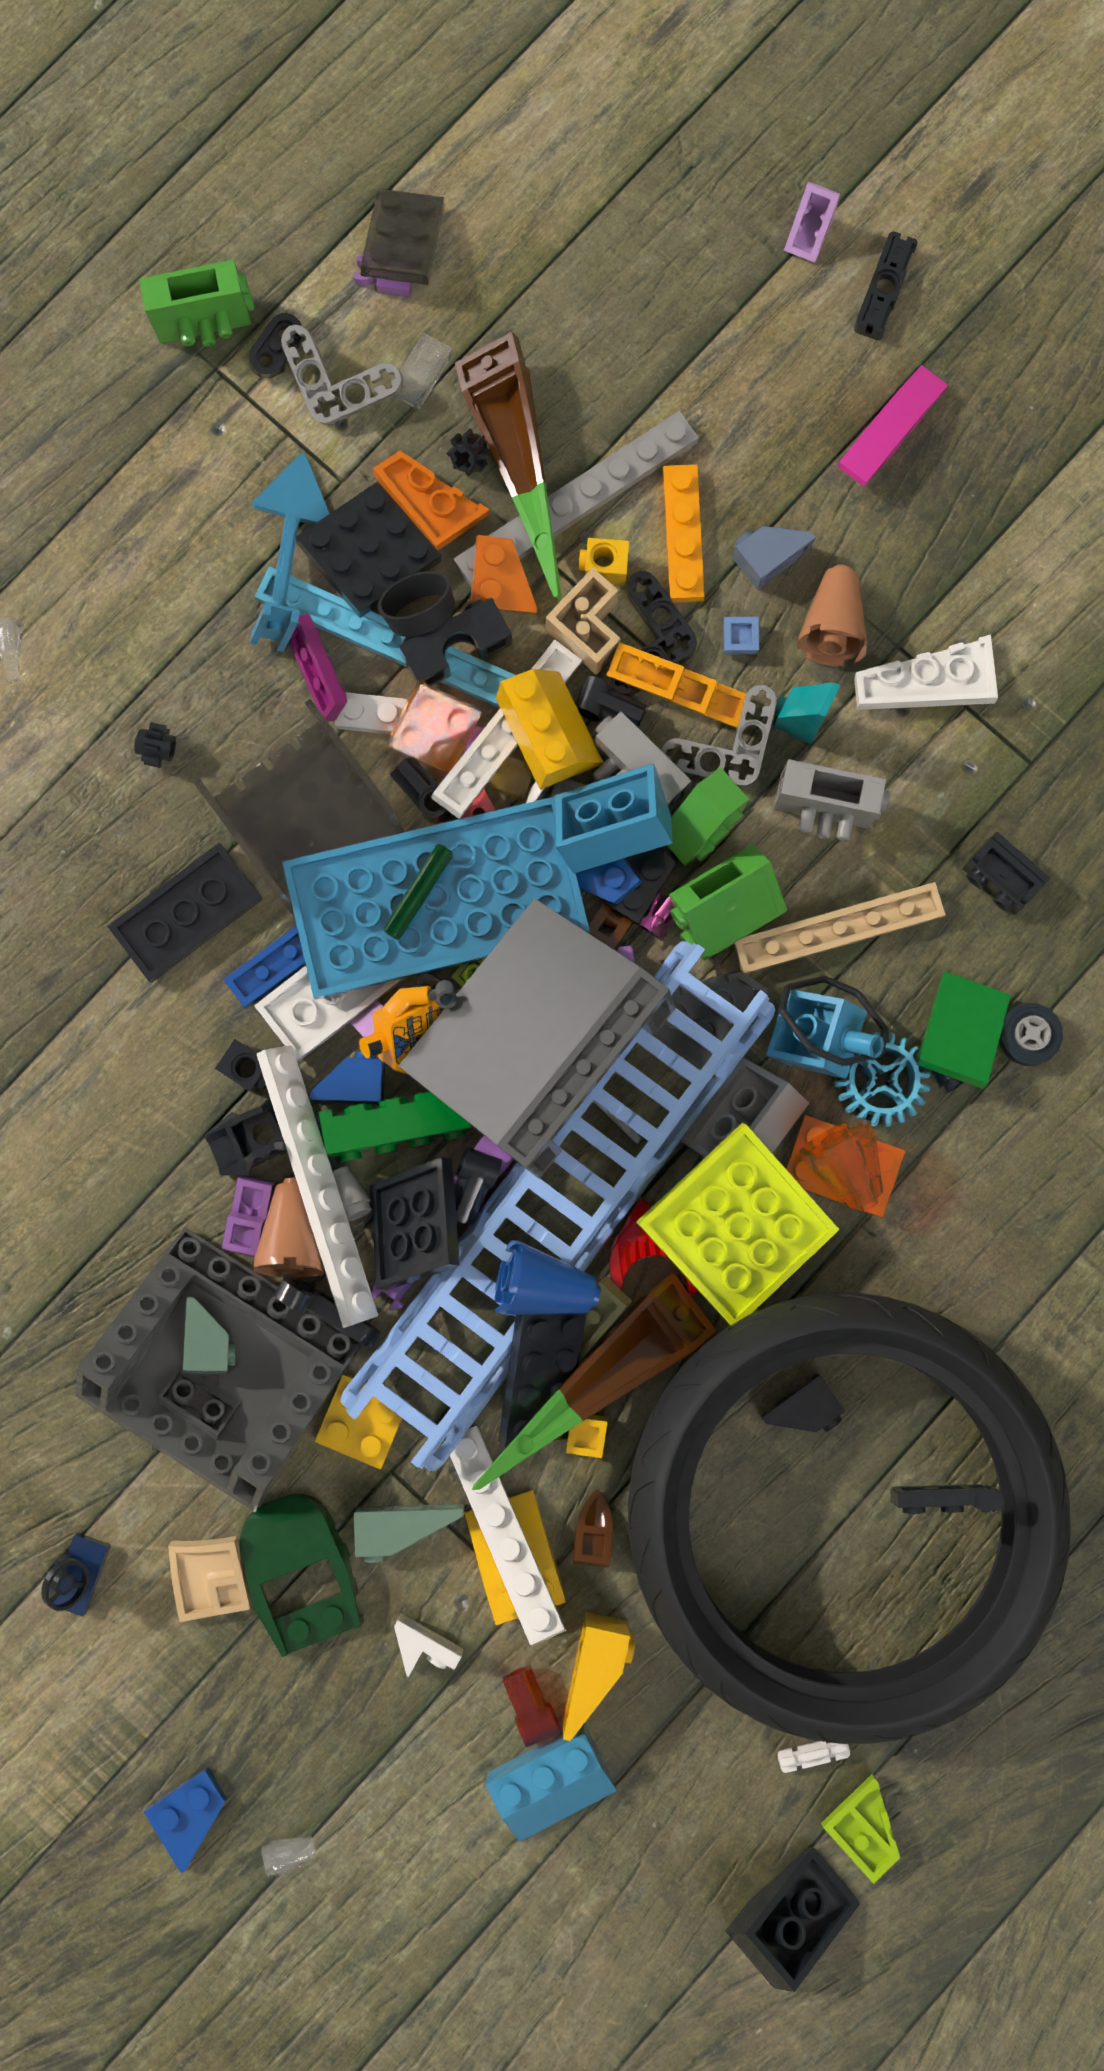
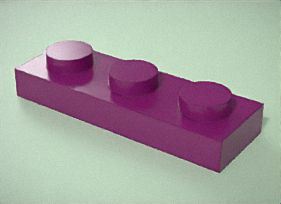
M299 615L298 624L289 640V644L323 722L336 721L347 703L345 690L339 684L333 670L332 660L325 652L319 630L314 626L310 615Z

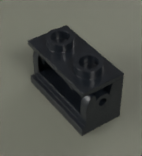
M998 832L992 835L962 868L967 873L966 878L978 889H986L994 896L992 900L1001 910L1007 913L1011 911L1014 915L1025 907L1024 905L1050 879L1047 874Z

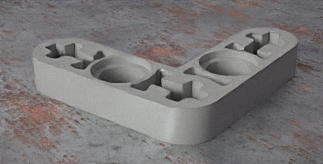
M292 325L286 328L282 334L281 343L308 410L312 417L322 424H333L398 394L403 387L402 373L398 368L389 363L376 365L333 385L311 332L301 325ZM297 333L301 337H306L302 347L305 354L310 356L313 353L314 358L303 359L297 348L290 347V344L294 342V334ZM297 359H303L298 364L296 363ZM310 365L317 366L321 372L320 380L314 385L306 384L303 379V372ZM384 371H387L390 375L395 374L396 379L391 381L392 388L388 389L386 386L380 385L374 388L378 395L373 397L372 389L365 380L370 377L371 382L375 384L383 379L382 373ZM354 384H360L365 389V398L359 404H352L347 397L348 389ZM339 391L340 398L347 409L342 411V406L338 404L329 409L331 415L328 417L323 413H318L317 409L322 407L320 401L325 399L328 403H333L339 400L335 395Z
M757 685L747 692L732 750L681 738H673L663 745L661 751L666 755L667 749H673L675 744L682 745L681 750L683 752L692 754L691 747H698L699 751L695 756V769L687 767L690 760L679 759L678 764L675 765L682 772L708 777L714 772H707L700 765V758L705 752L713 751L717 753L720 758L718 768L721 767L723 770L726 763V754L732 755L733 758L730 763L740 765L743 759L749 760V766L754 768L752 775L747 774L745 779H739V773L728 769V774L735 784L748 785L753 783L760 773L777 699L775 692L765 685ZM759 691H765V698L770 699V705L763 706L760 716H767L766 724L758 720H745L747 712L754 715L756 704L750 702L751 696H757ZM749 725H756L762 731L761 741L754 746L747 745L742 739V732Z

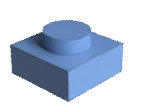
M724 617L723 655L758 654L759 617Z

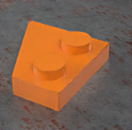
M477 535L470 603L479 599L486 601L493 598L499 610L536 614L537 606L513 539Z

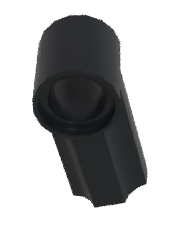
M587 676L575 701L580 715L587 719L600 722L608 716L615 718L622 712L638 728L647 709L646 704L615 691L611 684L594 676Z
M413 755L401 761L390 773V777L417 806L427 821L434 824L446 821L451 812L444 807L437 812L426 809L428 801L432 799V794L439 785Z
M467 1146L459 1162L456 1177L458 1178L454 1185L457 1221L465 1224L474 1223L487 1190L492 1189L498 1178L502 1159Z

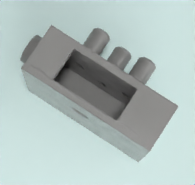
M622 712L615 718L611 716L606 717L595 730L598 733L595 738V746L604 763L592 774L594 780L597 782L609 778L613 773L619 775L654 763L669 812L671 813L687 797L691 780Z
M788 759L780 775L773 809L801 815L798 829L802 833H811L814 820L818 818L816 836L820 839H829L833 822H838L837 839L849 841L853 826L868 829L874 820L880 819L881 813L886 811L890 792L884 791L886 779Z

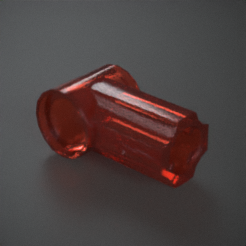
M531 1665L518 1668L503 1677L504 1686L516 1712L515 1720L518 1730L527 1748L561 1733L553 1707L549 1701L546 1702Z

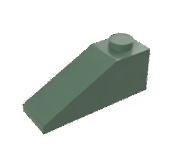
M465 1504L358 1507L354 1512L355 1557H364V1562L367 1563L386 1561V1556H392L463 1517Z

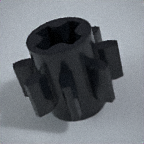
M468 429L463 436L457 433L450 440L453 447L446 454L451 457L454 470L458 469L465 472L467 476H470L475 469L481 472L488 465L485 459L492 453V450L487 447L484 435L475 434L472 429Z
M150 722L149 730L139 729L135 739L134 751L135 754L142 755L141 761L144 762V765L161 768L162 760L170 762L173 759L176 749V737L169 735L170 729H167V725Z

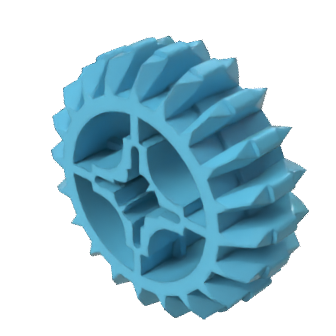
M880 1032L873 1033V1035H881ZM891 1032L887 1036L885 1052L894 1055L897 1059L888 1066L880 1065L875 1059L873 1061L870 1059L859 1062L863 1067L861 1070L867 1078L866 1085L860 1093H858L855 1085V1071L858 1063L850 1065L846 1079L834 1082L835 1088L845 1087L846 1090L845 1093L837 1097L838 1101H844L849 1098L852 1102L845 1108V1111L851 1113L858 1108L860 1110L856 1116L858 1122H862L867 1114H869V1125L872 1127L877 1126L880 1117L883 1126L890 1127L892 1115L898 1124L904 1123L905 1116L903 1111L911 1117L917 1114L916 1109L911 1103L922 1106L926 1102L917 1093L930 1091V1086L920 1083V1079H926L931 1076L930 1072H920V1066L916 1065L917 1061L913 1058L918 1053L919 1048L914 1046L906 1051L904 1048L908 1043V1039L905 1037L901 1038L897 1045H895V1034ZM904 1066L909 1077V1086L905 1096L901 1093L903 1090L897 1080L898 1074L904 1069ZM894 1069L888 1075L889 1080L886 1081L889 1082V1086L883 1085L870 1091L876 1084L875 1079H878L875 1077V1073L880 1075ZM876 1093H880L888 1099H893L897 1105L893 1108H878L866 1101Z

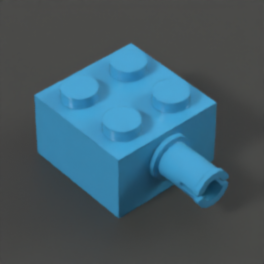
M790 990L786 1010L813 1046L843 1059L853 1057L854 1053L867 1055L872 1058H877L881 1055L884 1047L883 1038L876 1034L872 1035L861 1032L867 1013L866 1010L845 999ZM779 1012L766 1056L790 1067L843 1079L847 1078L850 1065L841 1066L810 1053Z

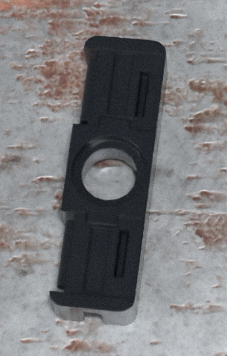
M895 231L890 232L854 326L856 333L875 340H881L884 335V327L890 311L895 306L907 273V266L918 244L915 238L909 236L907 240L900 239L901 233ZM881 279H888L892 281L895 289L890 293H883L877 288L876 283Z

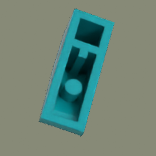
M833 682L792 687L788 698L781 695L776 704L774 715L778 718L774 728L811 745L840 685Z

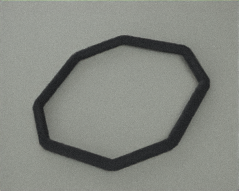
M828 976L787 984L784 987L779 1006L780 1015L810 1053L841 1066L874 1059L862 1054L843 1059L813 1046L787 1012L786 1008L790 990L820 983L829 984L854 995L881 1029L880 1036L883 1038L884 1047L879 1057L885 1053L888 1027L858 989Z

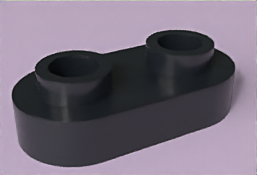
M280 313L274 316L252 346L249 353V365L257 376L266 379L273 378L279 374L287 363L288 359L283 350L282 338L279 332L292 325H301V322L294 315ZM296 333L293 335L294 342L290 344V347L297 348L301 343L302 337ZM262 357H268L271 359L272 364L264 366L259 360Z

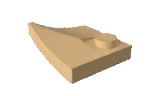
M237 1536L211 1540H175L170 1542L168 1546L170 1570L179 1622L251 1609L253 1602Z

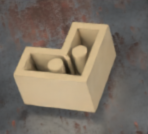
M592 568L545 619L546 631L560 644L582 659V663L597 675L612 660L621 640L618 635L602 622L606 615L617 605L619 590Z

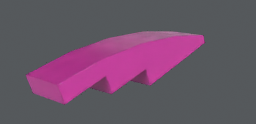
M921 365L865 429L840 460L837 467L865 487L898 451L903 441L918 426L927 411L944 394L948 384Z

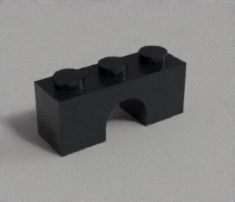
M493 598L486 601L479 599L470 603L461 614L455 617L451 615L438 628L423 635L406 637L403 640L404 643L399 645V649L419 690L423 691L451 676L445 654L453 644L459 642L471 644L483 660L512 645V633Z

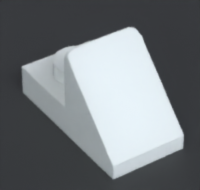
M401 1613L394 1628L407 1677H409L422 1652L428 1655L427 1660L441 1669H446L448 1666L455 1670L462 1657L463 1648Z

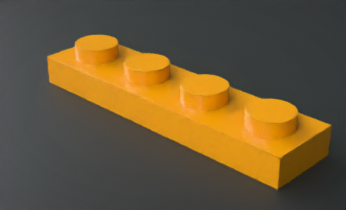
M697 464L663 466L669 598L673 603L704 601Z

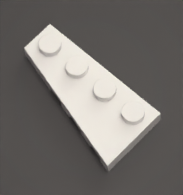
M991 634L979 637L978 641L965 645L962 642L949 646L947 650L933 654L926 652L916 655L915 659L904 662L898 660L856 672L854 682L857 710L995 704L998 699Z

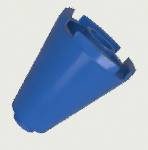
M511 1240L507 1245L505 1251L511 1252L509 1262L501 1261L494 1302L501 1303V1305L495 1309L496 1313L503 1315L588 1313L591 1307L598 1305L601 1287L596 1285L594 1276L521 1241Z

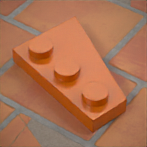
M400 450L374 467L373 476L437 551L489 516L490 509L481 503L479 505L475 504L464 496L463 491L455 486L451 488L436 478L433 471Z

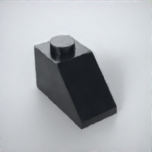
M817 1373L812 1377L813 1380L798 1391L790 1393L784 1398L783 1402L768 1413L764 1412L760 1416L765 1424L811 1432H818L823 1428L825 1432H828L843 1420L840 1415L845 1412V1409Z

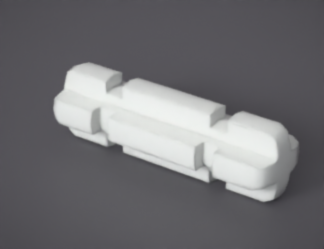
M817 1741L797 1746L796 1751H792V1748L780 1750L778 1752V1761L782 1772L789 1773L797 1771V1766H802V1769L830 1763V1758L834 1757L836 1761L846 1759L850 1756V1749L848 1744Z

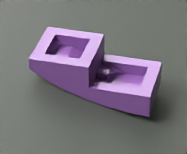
M251 1176L238 1177L232 1211L227 1218L222 1249L255 1256L271 1205L275 1182Z

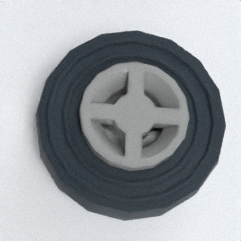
M1023 1003L1011 1008L1006 1013L999 1045L1003 1053L1011 1061L1023 1066H1037L1049 1061L1059 1051L1063 1040V1027L1058 1016L1048 1007L1038 1003Z

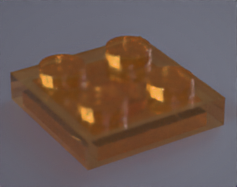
M418 680L387 743L389 747L449 773L461 755L482 712L480 709Z

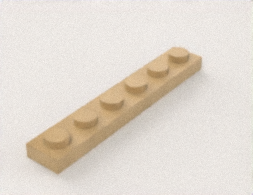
M933 882L745 936L733 943L741 972L748 974L943 918L945 911L936 883Z

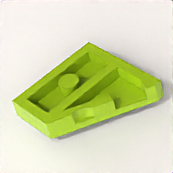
M871 1774L821 1824L874 1884L900 1859V1855L880 1793L879 1783Z

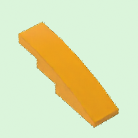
M619 642L607 673L608 677L736 729L738 728L746 693L687 670L681 665Z

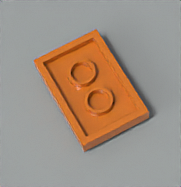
M804 1115L785 1169L805 1191L883 1218L905 1150Z

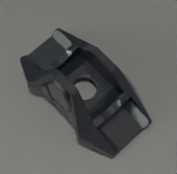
M270 1097L261 1106L238 1115L231 1112L204 1136L212 1150L219 1173L223 1176H249L253 1167L265 1163L266 1160L276 1158L279 1154L288 1153ZM311 1103V1107H312V1110H313V1113H314V1116H315V1119H316V1122H317V1125H318V1128H319V1132H320V1135H321V1134H322L321 1124H320V1122H319V1120H318V1117H317V1115H316V1113H315V1110H314V1108H313V1105H312V1103ZM262 1123L269 1124L274 1132L272 1140L267 1144L258 1143L253 1135L256 1126Z

